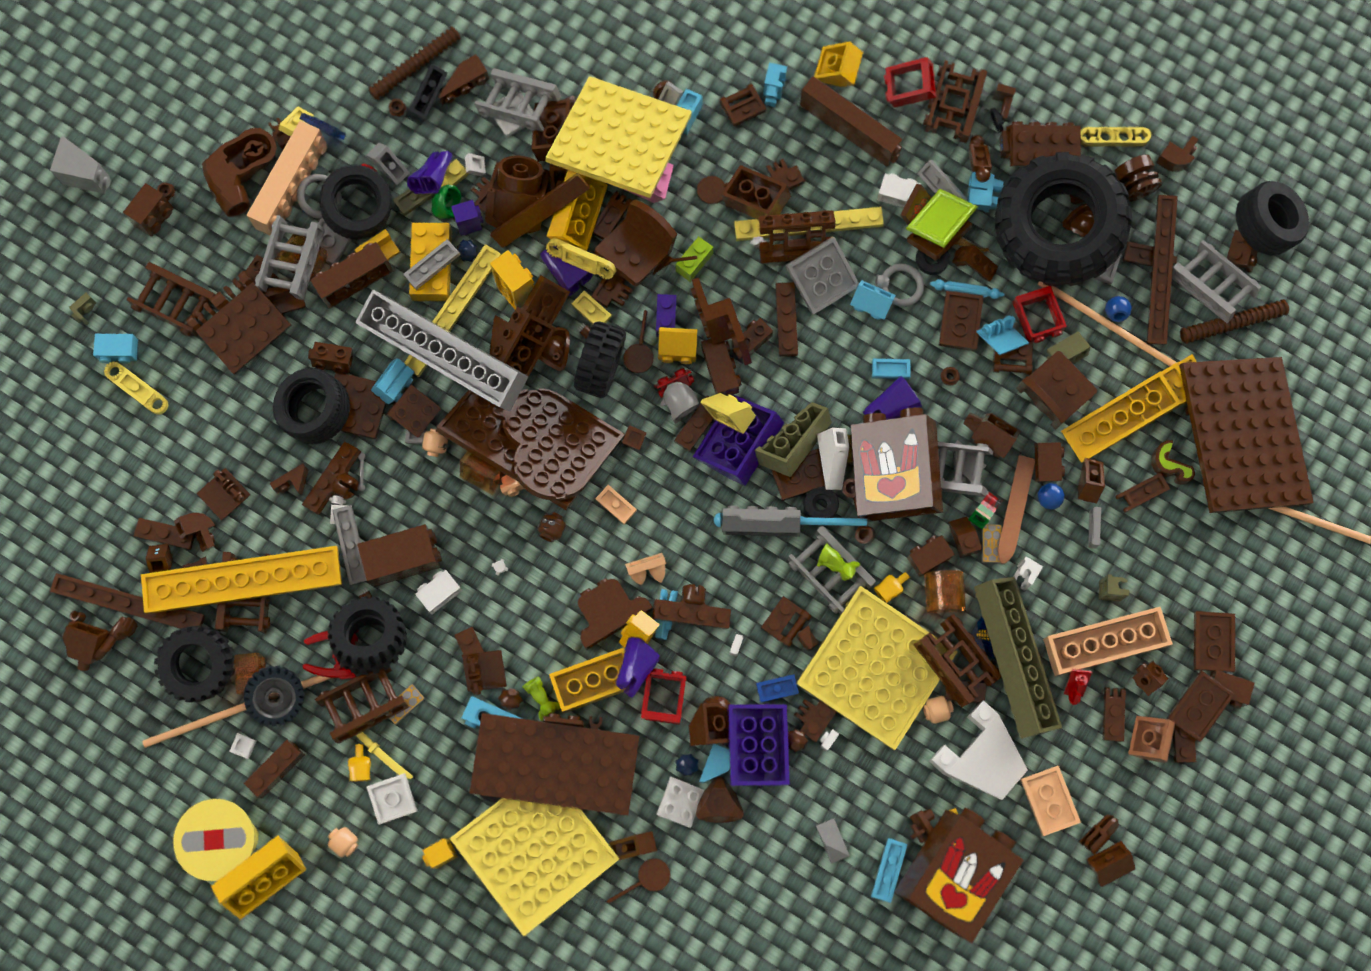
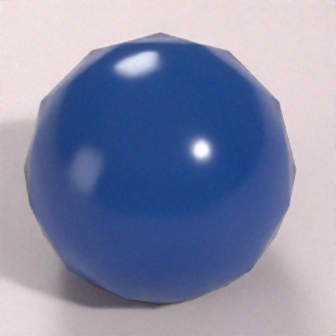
M1115 296L1106 303L1105 313L1110 320L1122 322L1131 314L1132 306L1125 297Z
M1048 483L1040 488L1037 498L1040 505L1045 509L1054 510L1063 504L1065 494L1063 489L1057 484Z

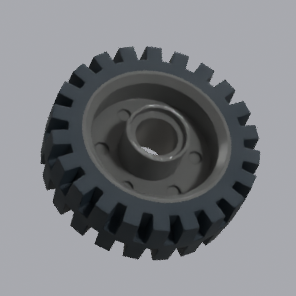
M275 665V667L267 666L265 669H259L258 672L252 674V677L248 679L244 688V704L247 712L256 722L263 723L265 726H276L277 724L281 726L287 721L290 722L293 717L298 715L304 702V691L299 678L294 672L289 671L285 667L281 668ZM272 692L279 694V697L275 700L270 699L268 696Z

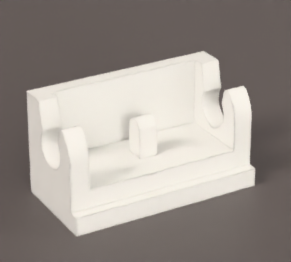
M1025 557L1018 563V569L1013 577L1017 580L1018 576H1022L1024 582H1022L1020 588L1025 591L1033 585L1043 566Z

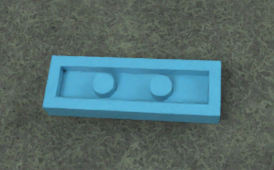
M887 838L871 897L891 903L908 844Z

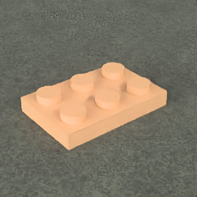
M1059 766L1020 779L1042 836L1081 823Z

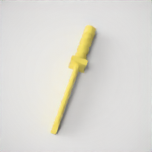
M364 732L355 735L369 748L368 751L370 753H374L398 775L405 773L407 779L413 778V775L379 748L380 745L376 742L374 743Z

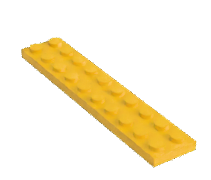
M337 546L141 574L145 614L342 585Z

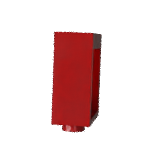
M928 57L886 67L884 81L887 86V92L885 95L887 102L894 108L936 98L933 63ZM921 70L923 89L896 95L894 76Z
M1051 286L1014 298L1012 304L1028 342L1040 343L1046 337L1052 336V338L1063 334L1067 325ZM1046 300L1056 327L1033 334L1023 307Z
M653 668L646 677L641 720L680 725L686 676H683V672L671 671V674L663 673L664 670ZM652 678L681 682L676 715L647 711Z

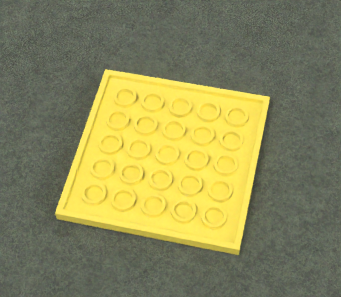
M589 76L546 156V162L651 198L691 118L692 111Z
M859 586L796 684L892 750H896L940 679L913 645L930 632L862 586ZM941 642L934 646L940 655L947 651ZM955 650L949 655L951 660L954 659L958 651Z
M501 798L450 838V841L523 937L619 860V857L581 809Z

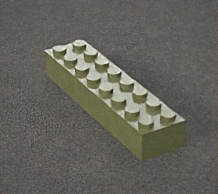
M1015 577L993 579L974 586L976 598L982 611L981 614L986 624L987 634L991 640L993 653L999 666V673L1003 679L1005 692L1011 705V711L1014 715L1020 738L1023 739L1062 728Z

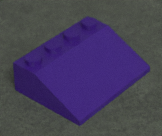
M732 395L738 402L742 403L745 401L752 406L751 410L756 415L744 434L715 420L693 455V458L730 480L746 486L759 465L755 449L759 446H764L767 443V439L772 435L776 436L784 422L777 412Z
M729 704L730 786L790 785L787 704Z

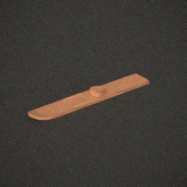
M1021 455L1018 456L998 544V558L1001 564L1007 563L1015 552L1035 465V459Z

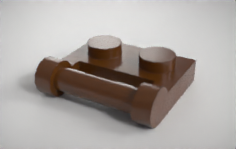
M752 83L747 85L745 89L726 98L724 96L719 98L720 105L725 110L733 127L766 112V107ZM749 94L750 96H752L731 107L729 105L730 103L737 101Z
M1029 342L1025 346L999 355L994 350L993 372H1017L1030 376L1032 374L1033 342ZM1000 360L1025 362V366L1000 364Z
M783 596L761 626V629L790 648L793 644L792 640L805 622L809 621L812 616ZM794 614H798L800 617L786 637L781 635Z

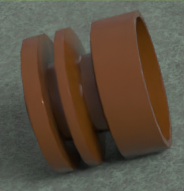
M1148 154L1134 157L1114 170L1119 182L1125 184L1124 186L1129 194V202L1144 198L1157 191L1163 185L1161 179L1158 178V173L1151 172L1155 166Z

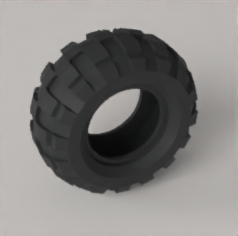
M1056 152L1055 155L1049 157L1042 155L1030 160V163L1024 168H1019L1010 177L1007 185L1002 188L995 212L997 241L1010 265H1014L1020 271V274L1030 280L1035 279L1043 282V285L1055 287L1061 284H1069V286L1083 284L1084 281L1090 278H1097L1106 272L1107 268L1113 262H1116L1123 252L1129 238L1132 223V208L1129 203V194L1124 184L1120 183L1116 178V173L1104 164L1103 166L1097 163L1093 157L1081 154V156L1070 155L1069 152ZM1059 194L1072 195L1081 199L1093 213L1095 221L1093 227L1085 237L1070 244H1054L1043 239L1034 229L1031 220L1034 210L1042 201Z

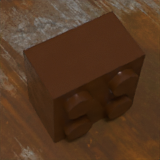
M145 183L123 211V214L136 228L152 237L159 232L162 223L171 216L174 208L162 193Z

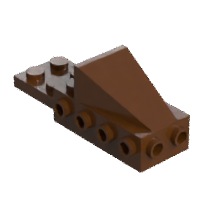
M540 275L523 307L517 306L509 322L495 315L489 354L529 377L556 329L552 324L570 291Z

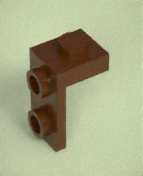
M974 245L961 246L955 252V257L952 261L956 266L968 265L986 281H991L998 269V266Z

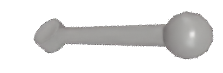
M363 452L358 456L360 460V485L358 490L361 492L365 490L363 478L366 455Z

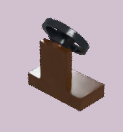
M999 83L992 99L1003 102L1001 111L999 113L996 108L990 109V114L997 132L1001 133L1004 131L1003 124L1008 118L1016 88Z

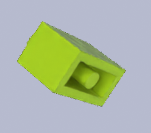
M698 236L682 256H697V259L677 262L675 264L676 272L691 282L712 257L713 246Z

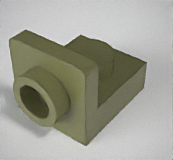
M85 293L69 306L74 312L71 316L78 323L82 321L85 325H88L89 322L83 315L89 313L97 303Z

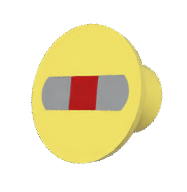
M223 799L205 800L188 809L179 820L173 841L175 855L182 868L193 877L205 881H218L251 856L258 843V832L248 815L238 805Z

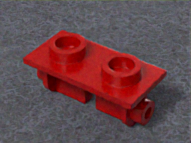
M685 368L675 371V375L670 378L665 376L657 380L658 383L654 387L660 388L658 391L660 398L664 397L663 394L667 389V385L673 382H682L691 386L695 381L693 376H688V374L692 372L689 369L685 370Z
M1082 669L1071 670L1063 695L1069 696V701L1072 705L1080 703L1092 671Z

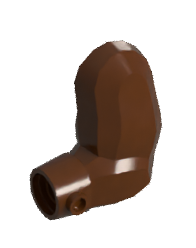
M250 128L244 131L238 137L221 145L202 163L203 174L209 189L227 217H236L250 208V200L244 186L241 184L251 179L256 172L268 166L275 158L277 148L275 139L269 132L261 128Z

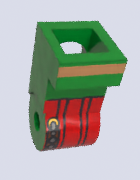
M989 492L968 520L983 530L1002 500ZM976 514L983 518L985 521L981 522L977 520Z

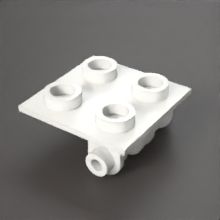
M670 777L656 815L691 828L704 790Z

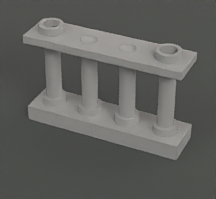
M493 68L491 76L495 85L485 103L474 102L478 113L483 117H492L527 127L530 130L543 131L544 128L539 117L548 101L554 100L558 102L561 98L557 85ZM506 87L510 89L501 107L492 105L501 88ZM517 92L526 93L516 112L508 110ZM533 96L542 97L532 116L523 114Z
M277 215L272 224L271 236L259 274H257L255 279V286L262 292L267 291L268 285L290 289L289 293L295 298L304 300L325 229L316 222H311L308 229L289 226L287 221L280 215ZM284 233L306 236L304 245L297 246L281 243ZM279 250L301 254L299 263L293 264L276 260ZM273 268L294 271L293 281L289 282L271 278Z
M1203 240L1197 250L1199 254L1186 266L1177 263L1172 268V279L1224 322L1228 323L1235 314L1236 309L1234 306L1248 294L1255 298L1261 286L1255 279H1251L1215 250L1211 244ZM1204 259L1213 264L1200 278L1195 277L1191 273ZM1220 270L1228 278L1217 288L1211 290L1205 283ZM1235 282L1242 290L1229 302H1226L1219 295Z
M938 442V449H940L941 490L943 492L986 497L987 489L982 486L980 481L984 457L994 453L988 445L977 443V446ZM947 450L958 451L954 479L951 482L944 481L943 478ZM966 452L977 454L973 481H970V484L963 483L961 480Z
M822 525L815 533L817 535L816 540L797 558L792 554L788 556V565L795 572L798 570L826 599L829 603L828 607L835 614L839 613L841 615L844 611L842 605L854 595L858 587L862 586L863 588L867 587L870 589L876 580L860 565L856 568L855 573L857 582L837 600L830 595L829 591L842 580L840 572L822 586L815 577L826 566H816L808 572L802 563L821 545L824 546L826 543L841 555L845 563L856 560Z

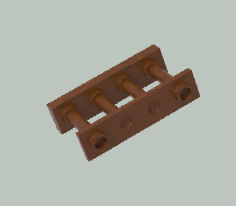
M148 262L145 268L150 273V278L137 300L130 297L127 298V301L131 304L130 308L139 313L144 311L180 329L179 332L188 337L190 335L198 337L199 334L188 323L183 324L176 319L189 297L193 295L199 297V302L191 315L198 319L195 312L197 310L202 312L206 302L212 304L210 299L215 293ZM162 279L166 281L167 285L152 309L144 305V302L156 282ZM176 287L183 289V293L170 316L161 313L160 311L172 290L176 289Z
M223 552L222 562L237 560L233 553ZM270 596L261 597V599L218 603L215 629L220 632H228V627L231 625L258 626V631L266 634L267 629L270 628V617H268ZM233 606L260 607L259 618L231 617L229 613L230 608Z
M391 667L387 670L383 668L379 670L380 673L376 674L373 672H369V675L361 674L332 690L320 693L319 697L315 698V701L321 707L325 705L335 725L334 730L329 733L337 744L409 708L402 695L396 696L386 675L392 671ZM378 678L389 698L388 703L382 706L378 705L369 686L370 682ZM362 687L371 707L370 712L364 715L360 714L351 694L352 691ZM343 696L353 716L352 721L347 724L342 723L333 701Z

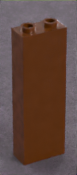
M814 76L803 87L800 99L801 107L887 168L891 163L894 164L900 157L899 153L903 148L901 147L902 138Z

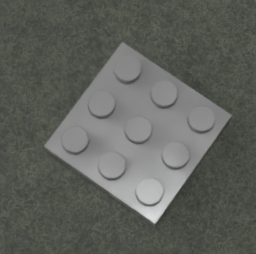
M835 237L829 238L785 265L809 311L813 315L853 291L859 285Z

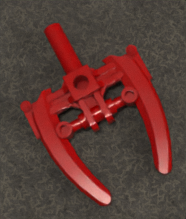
M328 631L306 638L304 643L310 645L329 640ZM356 632L352 636L350 642L353 645H355L356 641L358 642ZM332 655V658L336 661L334 668H323L310 664L303 665L305 671L322 677L354 679L357 677L350 671V668L346 670L344 667H341L335 655Z

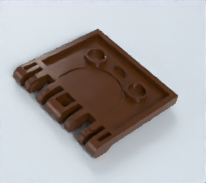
M244 270L238 277L247 286L246 288L236 278L232 280L241 293L236 296L230 287L225 286L223 289L232 298L231 301L221 291L216 293L210 301L219 310L217 313L207 302L204 304L205 310L213 316L212 318L207 320L197 310L195 315L203 325L193 315L186 319L187 323L199 334L233 374L240 371L292 326L269 298L255 286L256 283Z

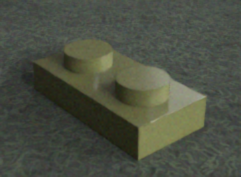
M408 189L393 199L401 213L406 216L433 198L434 193L415 194Z

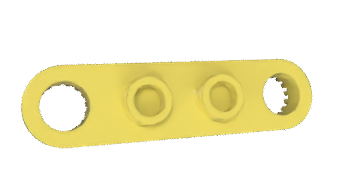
M552 238L546 245L547 252H550L549 254H552L553 257H558L562 261L594 275L598 274L603 279L604 277L605 279H610L616 273V268L612 262L562 240Z
M110 362L107 364L104 374L110 381L152 413L159 415L166 412L168 409L166 398L120 363ZM114 367L119 368L117 376L110 375V371ZM162 400V407L154 409V402Z

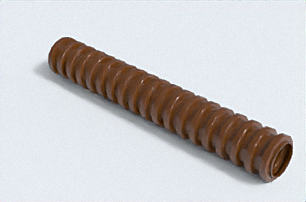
M451 26L450 30H445V33H441L440 37L437 36L436 40L433 39L432 43H428L427 47L424 46L423 50H418V53H414L413 57L410 56L409 60L406 59L404 64L401 63L400 67L396 66V70L392 69L391 73H387L386 77H382V80H377V84L373 83L372 87L369 86L368 90L372 97L379 101L380 97L383 98L385 93L388 94L389 90H393V87H398V84H402L403 80L406 81L407 77L412 76V73L415 74L416 70H421L420 67H425V64H429L430 60L433 61L434 57L437 58L439 53L442 54L443 50L447 51V47L451 48L452 44L457 43V40L460 41L461 36L456 28Z
M1282 299L1274 303L1271 302L1258 306V308L1254 307L1247 309V311L1236 312L1228 323L1224 322L1221 318H1215L1208 322L1204 321L1197 325L1183 327L1180 329V337L1185 344H1188L1189 341H1198L1200 338H1209L1211 335L1216 336L1217 334H1222V332L1226 333L1233 331V329L1237 330L1244 328V326L1247 327L1255 323H1261V321L1265 322L1266 320H1272V318L1286 316L1289 314V305L1286 300Z

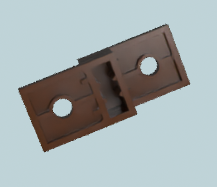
M699 277L692 279L694 287L690 289L693 298L696 299L694 302L698 313H700L699 316L706 337H711L713 344L732 339L738 359H743L744 365L751 364L752 361L731 299L727 298L708 305Z

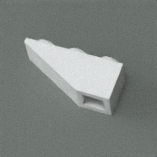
M830 428L817 434L826 490H842L849 452L847 430L845 428Z

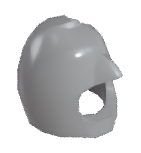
M673 382L667 385V389L663 394L664 398L661 401V406H668L671 411V418L675 424L699 406L693 390L682 382Z

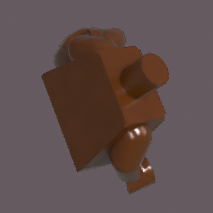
M72 611L70 613L72 621L65 627L62 639L66 646L67 656L78 660L77 669L87 671L90 669V664L105 657L116 641L124 640L133 635L138 625L132 618L121 617L112 627L111 631H107L83 623L86 619V614Z

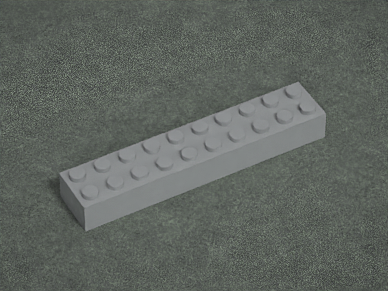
M373 289L355 322L496 406L511 411L528 379V376L385 294Z

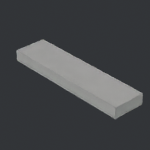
M349 505L332 509L349 584L365 582L367 580L357 546L361 542L353 507Z

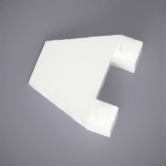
M983 700L967 716L982 732L964 753L958 757L946 745H943L929 762L943 775L1003 800L1028 770L1001 717Z

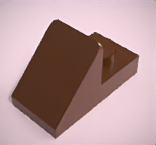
M302 463L272 481L270 485L277 494L288 491L291 485H294L297 492L302 496L309 470Z

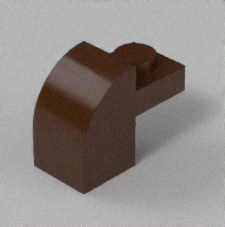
M1192 136L1183 149L1170 141L1156 163L1172 172L1185 170L1195 159L1192 155L1198 148L1195 144L1199 139Z
M190 513L174 520L180 539L195 534L202 552L210 550L215 546L214 536L209 532V529L215 525L205 514Z

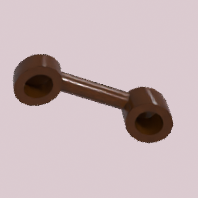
M849 478L843 482L842 491L847 497L853 498L857 512L855 479ZM868 524L867 526H860L855 532V538L859 543L869 544L875 538V530L868 526Z

